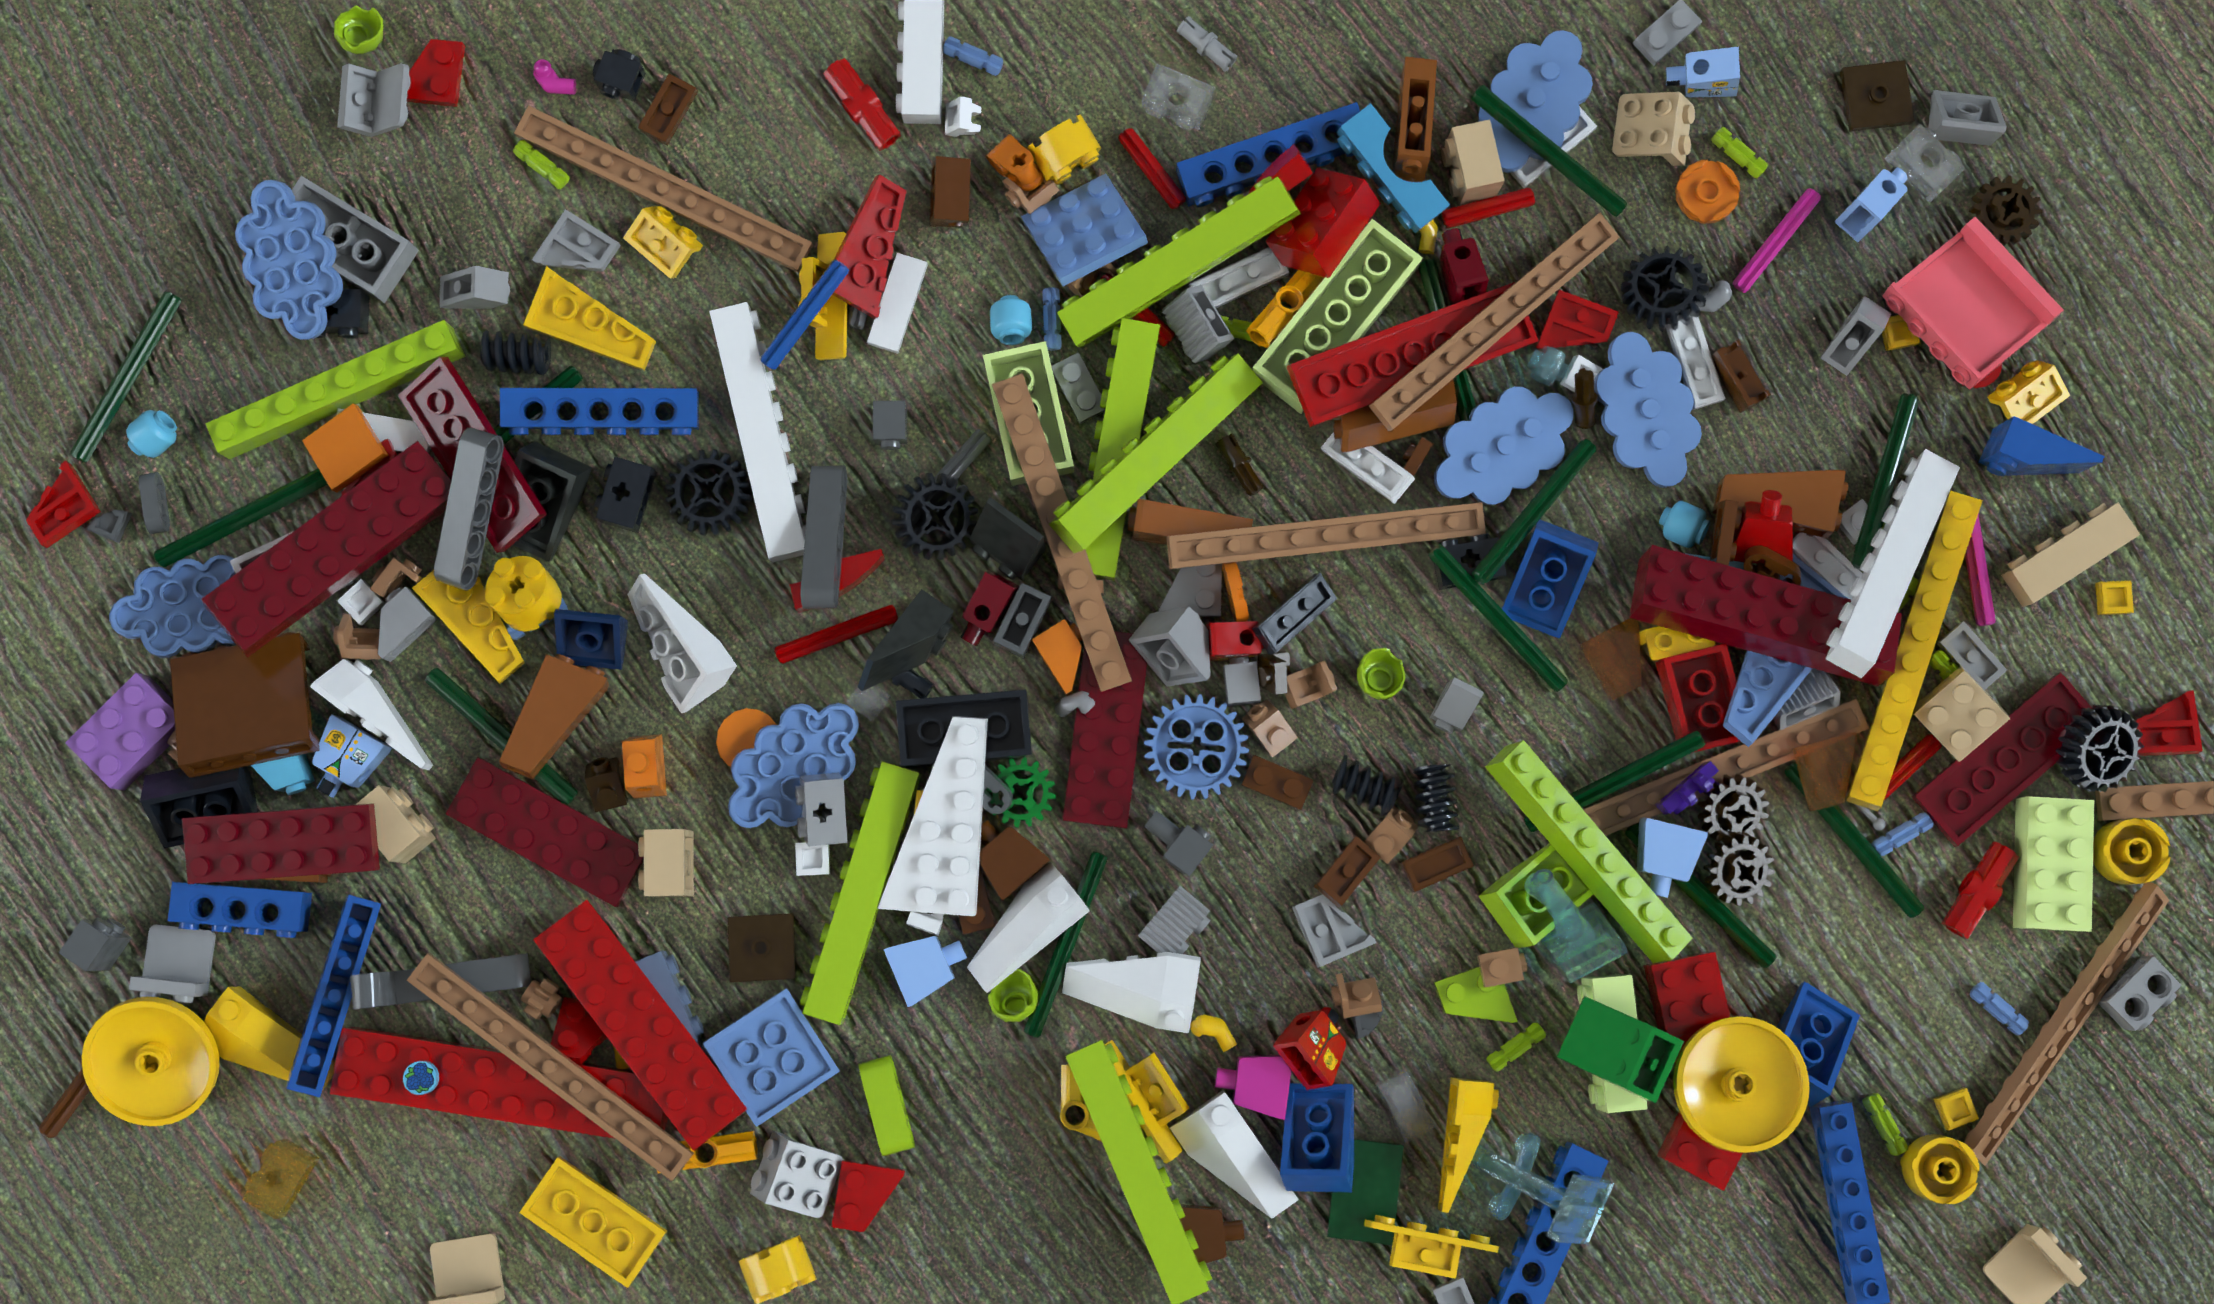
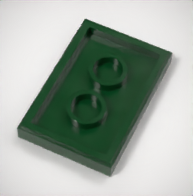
M1354 1139L1352 1193L1331 1192L1327 1237L1393 1245L1394 1232L1366 1227L1364 1222L1365 1219L1374 1221L1375 1215L1395 1218L1396 1222L1404 1145Z

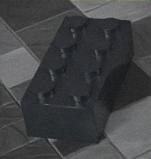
M1026 689L896 701L900 764L902 768L934 766L954 716L988 718L985 761L1033 757Z

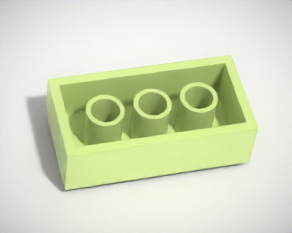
M1046 341L983 355L1011 485L1015 486L1027 482L992 384L1022 373L1059 476L1074 473L1073 459Z
M2033 796L2016 798L2014 852L2020 858L2014 865L2013 928L2092 932L2094 800Z
M1615 974L1581 978L1582 985L1577 986L1579 1004H1581L1583 997L1586 996L1637 1019L1632 975ZM1592 1074L1593 1084L1588 1085L1590 1103L1595 1104L1597 1110L1615 1113L1648 1109L1647 1100Z

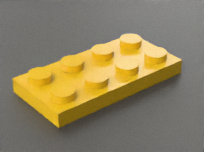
M561 1156L556 1158L519 1212L626 1288L631 1286L667 1233L666 1229Z

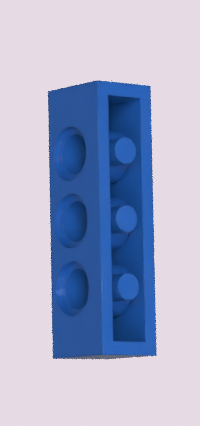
M172 882L168 921L179 922L178 929L199 930V924L211 925V931L231 933L233 926L244 927L243 934L264 935V930L270 929L277 930V937L296 938L297 932H308L312 893ZM207 899L213 904V910L209 916H205L202 911V905ZM241 901L245 905L246 912L241 919H238L234 909L236 904ZM272 904L278 908V917L273 922L267 917V909Z

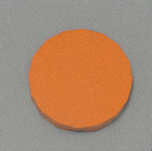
M1700 160L1689 165L1679 176L1675 187L1676 201L1680 210L1689 219L1702 224L1716 223L1725 219L1737 206L1739 200L1740 183L1734 171L1719 161Z
M1237 562L1223 563V576L1234 621L1246 622L1249 619L1248 607L1244 599L1243 583Z
M745 708L733 712L723 720L717 732L716 745L720 757L731 767L733 759L739 752L744 749L754 748L755 736L758 731L767 725H777L771 716L757 709Z

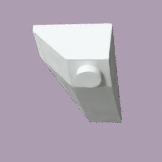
M640 574L629 591L628 597L641 630L648 632L652 641L653 649L650 650L653 660L659 659L665 676L661 678L663 686L679 711L685 713L722 688L737 665L722 643L646 574Z
M343 659L312 683L310 687L342 712H347L353 717H360L361 720L359 722L364 728L379 737L383 735L387 738L385 742L418 767L425 770L432 768L433 764L379 682L370 676L373 670L362 661L357 659L355 662Z
M1050 862L1024 883L967 968L984 991L988 993L1090 910L1063 875Z
M1162 952L1157 953V957L1139 959L1138 955L1127 956V959L1123 961L1109 962L1106 959L1069 962L1066 963L1062 993L1154 1028L1189 1033L1201 957Z
M1224 1090L1170 1127L1188 1156L1271 1219L1299 1200L1293 1191H1286L1279 1170Z

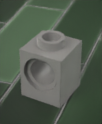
M1248 657L1229 659L1230 664L1223 666L1227 706L1259 703L1261 696L1257 661L1249 662Z

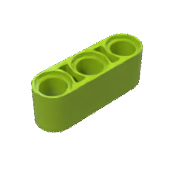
M888 1055L859 1063V1072L882 1156L915 1148L892 1056Z

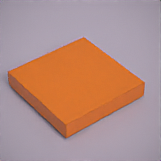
M354 403L302 440L330 489L336 493L388 456L361 409Z

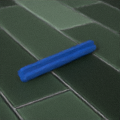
M838 260L832 261L763 353L760 360L765 366L773 370L779 366L848 274L849 269Z

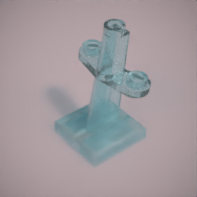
M1548 869L1538 870L1527 878L1524 885L1526 892L1546 906L1555 924V928L1541 939L1540 942L1542 945L1545 944L1552 959L1564 971L1570 984L1628 953L1625 943L1595 903L1579 910L1554 878L1553 873Z
M1523 1133L1518 1137L1515 1144V1150L1518 1151L1515 1163L1481 1145L1477 1147L1471 1161L1473 1166L1506 1183L1501 1194L1497 1193L1490 1201L1489 1211L1492 1212L1493 1217L1500 1221L1506 1219L1522 1192L1556 1211L1546 1235L1547 1237L1560 1243H1589L1614 1183L1603 1177L1573 1174L1567 1189L1531 1172L1541 1142L1540 1137L1533 1133Z

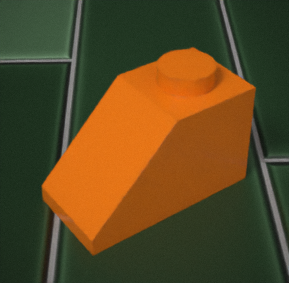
M1063 619L1033 638L1032 643L1064 694L1068 696L1072 694L1082 653V645L1080 644L1082 637L1075 623L1068 625L1067 621Z

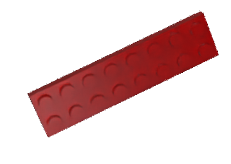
M1515 282L1288 365L1286 368L1309 426H1316L1372 404ZM1529 315L1465 369L1538 342L1539 340Z
M585 900L533 939L693 1151L748 1110L588 900Z

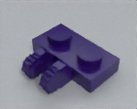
M1711 761L1703 762L1657 802L1655 806L1663 815L1670 814L1671 812H1674L1675 815L1679 814L1688 805L1693 806L1698 801L1694 792L1698 790L1700 794L1703 792L1707 793L1713 788L1712 784L1715 780L1712 777L1719 770Z

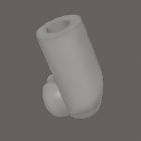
M1724 280L1717 281L1714 284L1715 287H1713L1708 295L1704 296L1706 298V305L1699 307L1700 311L1715 312L1726 304L1732 296L1730 284Z
M1079 691L1063 697L1056 703L1054 709L1055 713L1061 717L1067 716L1075 708H1078L1081 713L1086 714L1095 705V701L1088 696V692Z

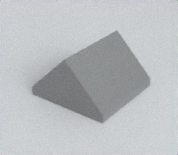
M1939 90L1932 91L1927 139L1991 146L2005 133L2007 126L1996 97Z

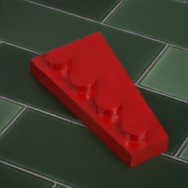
M880 174L875 176L834 260L842 262L849 269V272L832 294L873 319L879 317L880 299L882 292L885 290L888 263L892 259L894 250L892 245L895 232L899 227L906 195L905 189Z

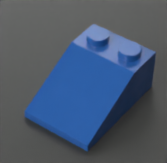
M2013 416L1992 429L1978 463L1987 466V471L1998 476L2081 473L2102 463L2105 456Z
M1540 519L1531 534L1502 610L1513 621L1560 639L1596 556L1599 542Z
M1804 981L1799 986L1777 1028L1793 1041L1804 1059L1809 1076V1099L1807 1105L1812 1107L1831 1095L1860 1015Z
M1290 1083L1284 1121L1280 1176L1286 1191L1352 1193L1354 1170L1353 1084H1333L1329 1087L1306 1090L1302 1083Z

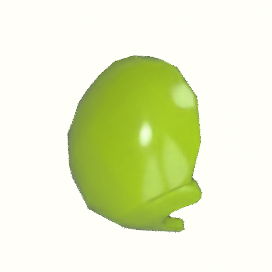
M356 5L349 11L341 13L335 20L334 38L348 52L354 54L372 52L383 39V18L375 8L364 10Z
M1388 648L1372 649L1362 657L1356 670L1359 687L1368 696L1377 700L1392 698L1402 690L1406 679L1403 661L1395 657Z
M1017 969L991 990L990 994H988V1001L992 1012L997 1018L1004 1022H1022L1034 1012L1038 1002V991L1030 975L1021 969Z

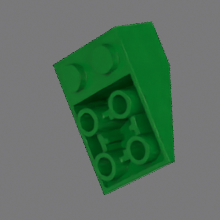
M1584 996L1556 1057L1647 1101L1656 1103L1684 1041Z

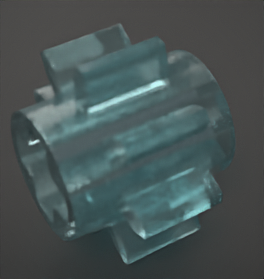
M1544 346L1542 352L1535 350L1527 364V367L1533 369L1530 376L1537 382L1547 386H1552L1554 380L1561 382L1569 368V365L1563 363L1566 355L1549 346Z

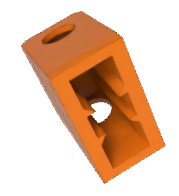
M662 734L629 737L622 741L624 783L630 795L634 799L667 796Z

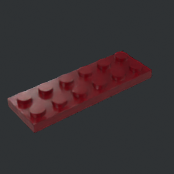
M439 357L398 395L451 480L459 440L467 428L472 427L497 435L448 357ZM505 447L503 449L486 534L496 553L505 552L547 515Z
M1114 631L1132 681L1101 692L1084 646L1079 691L1088 692V696L1095 701V705L1086 714L1081 713L1078 708L1076 709L1063 821L1127 829L1147 662L1129 641L1134 633Z
M2061 672L2056 673L2008 714L2010 720L1959 762L1955 759L1911 797L1930 816L1933 823L1954 847L1959 846L2057 762L2061 755L2055 750L2062 746V742L2057 737L2064 736L2066 733L2063 725H2071L2073 723L2072 715L2081 716L2082 708L2091 709L2092 707Z
M477 757L446 812V815L614 907H618L644 861V857L639 856L638 843L574 808L563 804L561 801L480 757Z
M374 803L182 818L188 884L380 870Z

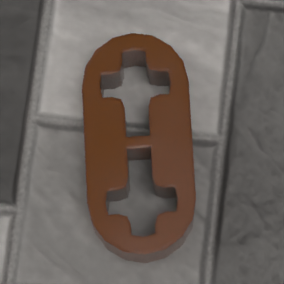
M1761 545L1753 546L1746 550L1744 554V570L1779 580L1780 575L1786 577L1788 574H1791L1792 579L1785 578L1782 581L1801 585V570L1795 562ZM1760 559H1764V564L1759 562L1757 565H1753V560L1758 562Z

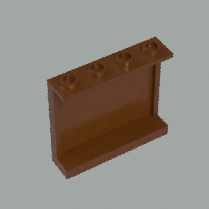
M282 633L248 658L238 646H219L212 651L203 653L189 652L179 658L170 659L178 766L189 778L320 751L319 739L312 731L305 651L310 650V647L300 633Z

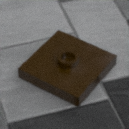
M1905 60L1843 67L1840 70L1849 132L1911 125L1915 121Z
M794 913L727 917L730 982L797 979Z

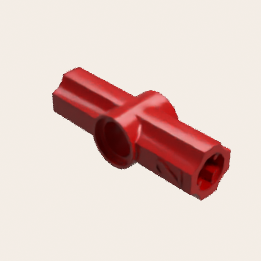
M845 58L832 63L823 75L842 100L841 104L857 126L860 124L879 151L887 149L896 143L897 139L901 137V133L883 110V105L873 89L868 84L862 82L857 72Z
M1992 842L1976 869L1971 870L1961 882L1958 888L1959 896L1941 923L1946 929L1964 939L1970 937L1985 911L1987 912L1992 909L2003 892V887L2001 886L2020 858L2016 852L1998 842Z

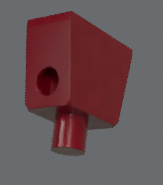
M1459 228L1445 231L1442 234L1444 245L1442 246L1439 263L1450 305L1486 293L1489 279L1475 239H1463Z
M994 571L985 572L962 615V618L967 620L968 624L960 637L970 644L978 646L985 631L988 633L995 632L1020 586ZM983 605L987 606L990 610V615L987 619L982 617L980 613Z

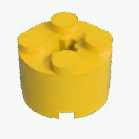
M1081 114L1076 116V123L1073 124L1071 119H1068L1041 135L1039 139L1042 143L1036 148L1033 143L1027 147L1046 181L1051 179L1056 186L1068 180L1072 176V169L1080 165L1082 169H1085L1097 162L1100 155L1098 152L1101 150V146Z
M529 556L499 559L495 563L494 570L488 577L485 587L486 601L511 628L518 631H532L540 628L539 624L547 618L550 621L554 617L555 609H559L561 605L562 594L556 581L538 560Z
M2139 818L2115 820L2104 825L2096 833L2093 841V863L2104 878L2116 884L2128 885L2152 882L2166 871L2170 863L2169 839L2164 830L2150 820Z
M1937 1134L1925 1135L1912 1142L1908 1150L1901 1157L1900 1165L1907 1186L1913 1193L1923 1199L1939 1204H1957L1966 1200L1976 1189L1979 1172L1978 1159L1967 1144L1957 1139ZM1940 1163L1944 1164V1166L1941 1167V1172L1943 1173L1942 1175L1937 1174V1171L1939 1170L1938 1165Z
M800 1235L738 1261L755 1304L762 1303L771 1298L774 1299L790 1292L791 1289L797 1286L800 1287L817 1280Z

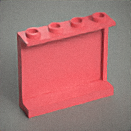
M1976 217L1966 223L1959 233L1897 283L1893 282L1882 295L1888 308L1904 319L1911 333L1920 337L1929 346L1931 354L1937 360L1943 361L1951 370L1954 379L1960 384H1964L1969 390L2050 325L2064 311Z

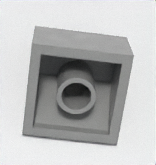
M1190 606L1148 614L1129 639L1166 687L1206 681L1210 677L1209 632L1200 620L1198 613L1192 610Z

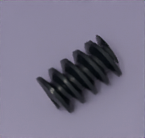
M484 330L481 339L480 358L486 370L491 372L498 367L501 372L505 373L511 368L513 373L518 374L523 368L526 374H532L536 369L539 375H545L551 362V340L548 337L545 344H542L540 335L536 334L533 342L529 343L527 333H523L520 342H516L514 332H510L507 341H503L501 331H497L494 340H491L489 331Z
M1344 754L1331 783L1333 784L1334 795L1345 789V800L1348 801L1356 794L1357 806L1369 800L1368 811L1372 812L1379 805L1381 806L1380 816L1384 817L1392 810L1404 781L1395 788V777L1390 776L1383 782V772L1380 770L1371 777V766L1367 765L1359 771V761L1356 759L1347 766V755Z
M1452 764L1420 766L1413 770L1414 774L1423 776L1422 779L1414 783V786L1424 789L1423 792L1415 796V799L1425 802V805L1416 809L1417 813L1426 815V818L1417 822L1418 826L1427 828L1425 832L1459 829V825L1449 823V820L1458 816V812L1448 810L1449 806L1457 803V799L1447 797L1448 793L1456 790V786L1446 784L1447 780L1455 777V773L1445 771V768Z

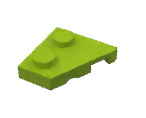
M1480 967L1433 982L1445 1014L1510 1023L1517 1022L1505 984L1484 987Z

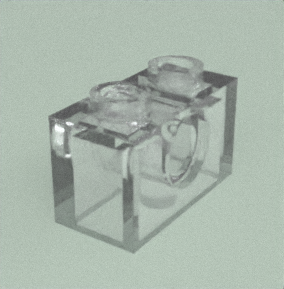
M1157 63L1142 96V107L1146 108L1145 111L1156 118H1163L1165 116L1175 120L1174 123L1182 129L1192 130L1194 128L1200 131L1215 97L1216 87ZM1173 95H1181L1186 101L1182 105H1174L1169 101V98Z
M1921 124L1884 158L1892 167L1902 169L1907 175V181L1929 203L1966 169L1961 164L1960 157L1955 152L1947 150L1938 141L1937 135L1931 129L1924 128ZM1921 156L1929 157L1932 160L1933 167L1926 166L1922 162Z

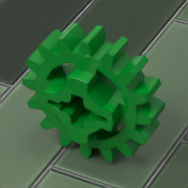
M1023 757L1021 764L1016 765L1014 759L1010 758V767L1005 768L1002 764L998 765L1001 773L997 777L1001 781H1005L1012 795H1015L1014 787L1016 785L1023 788L1026 785L1033 784L1026 792L1028 796L1026 800L1023 801L1021 798L1013 799L1011 806L1002 812L1004 814L1002 823L1006 824L1010 819H1013L1015 828H1019L1021 821H1025L1028 827H1032V818L1036 817L1041 822L1044 820L1041 814L1043 809L1052 811V807L1047 804V801L1056 799V795L1050 793L1048 789L1055 786V782H1046L1045 778L1050 772L1048 769L1039 772L1040 763L1038 761L1034 762L1032 766H1028L1027 758ZM1026 771L1033 774V776L1028 779L1016 778L1013 772ZM1042 785L1043 796L1038 805L1034 801V792ZM989 788L986 789V791L993 793ZM999 792L993 793V799L990 803L1003 806L1005 803L1002 800L1000 801ZM1014 806L1025 807L1029 813L1020 815L1011 813L1008 810Z

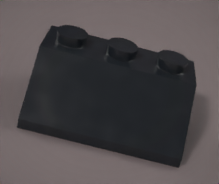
M247 766L191 778L181 768L145 775L140 802L163 848L184 844L182 818L258 812L253 779Z

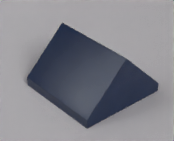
M555 609L557 654L574 660L573 665L622 670L628 620L621 615Z

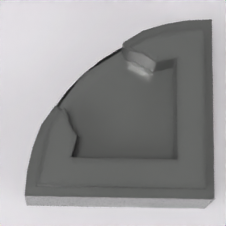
M123 510L107 512L94 518L86 530L120 543L132 513Z
M1381 1001V1012L1352 1017L1356 1039L1369 1035L1376 1028L1383 1014V1001Z

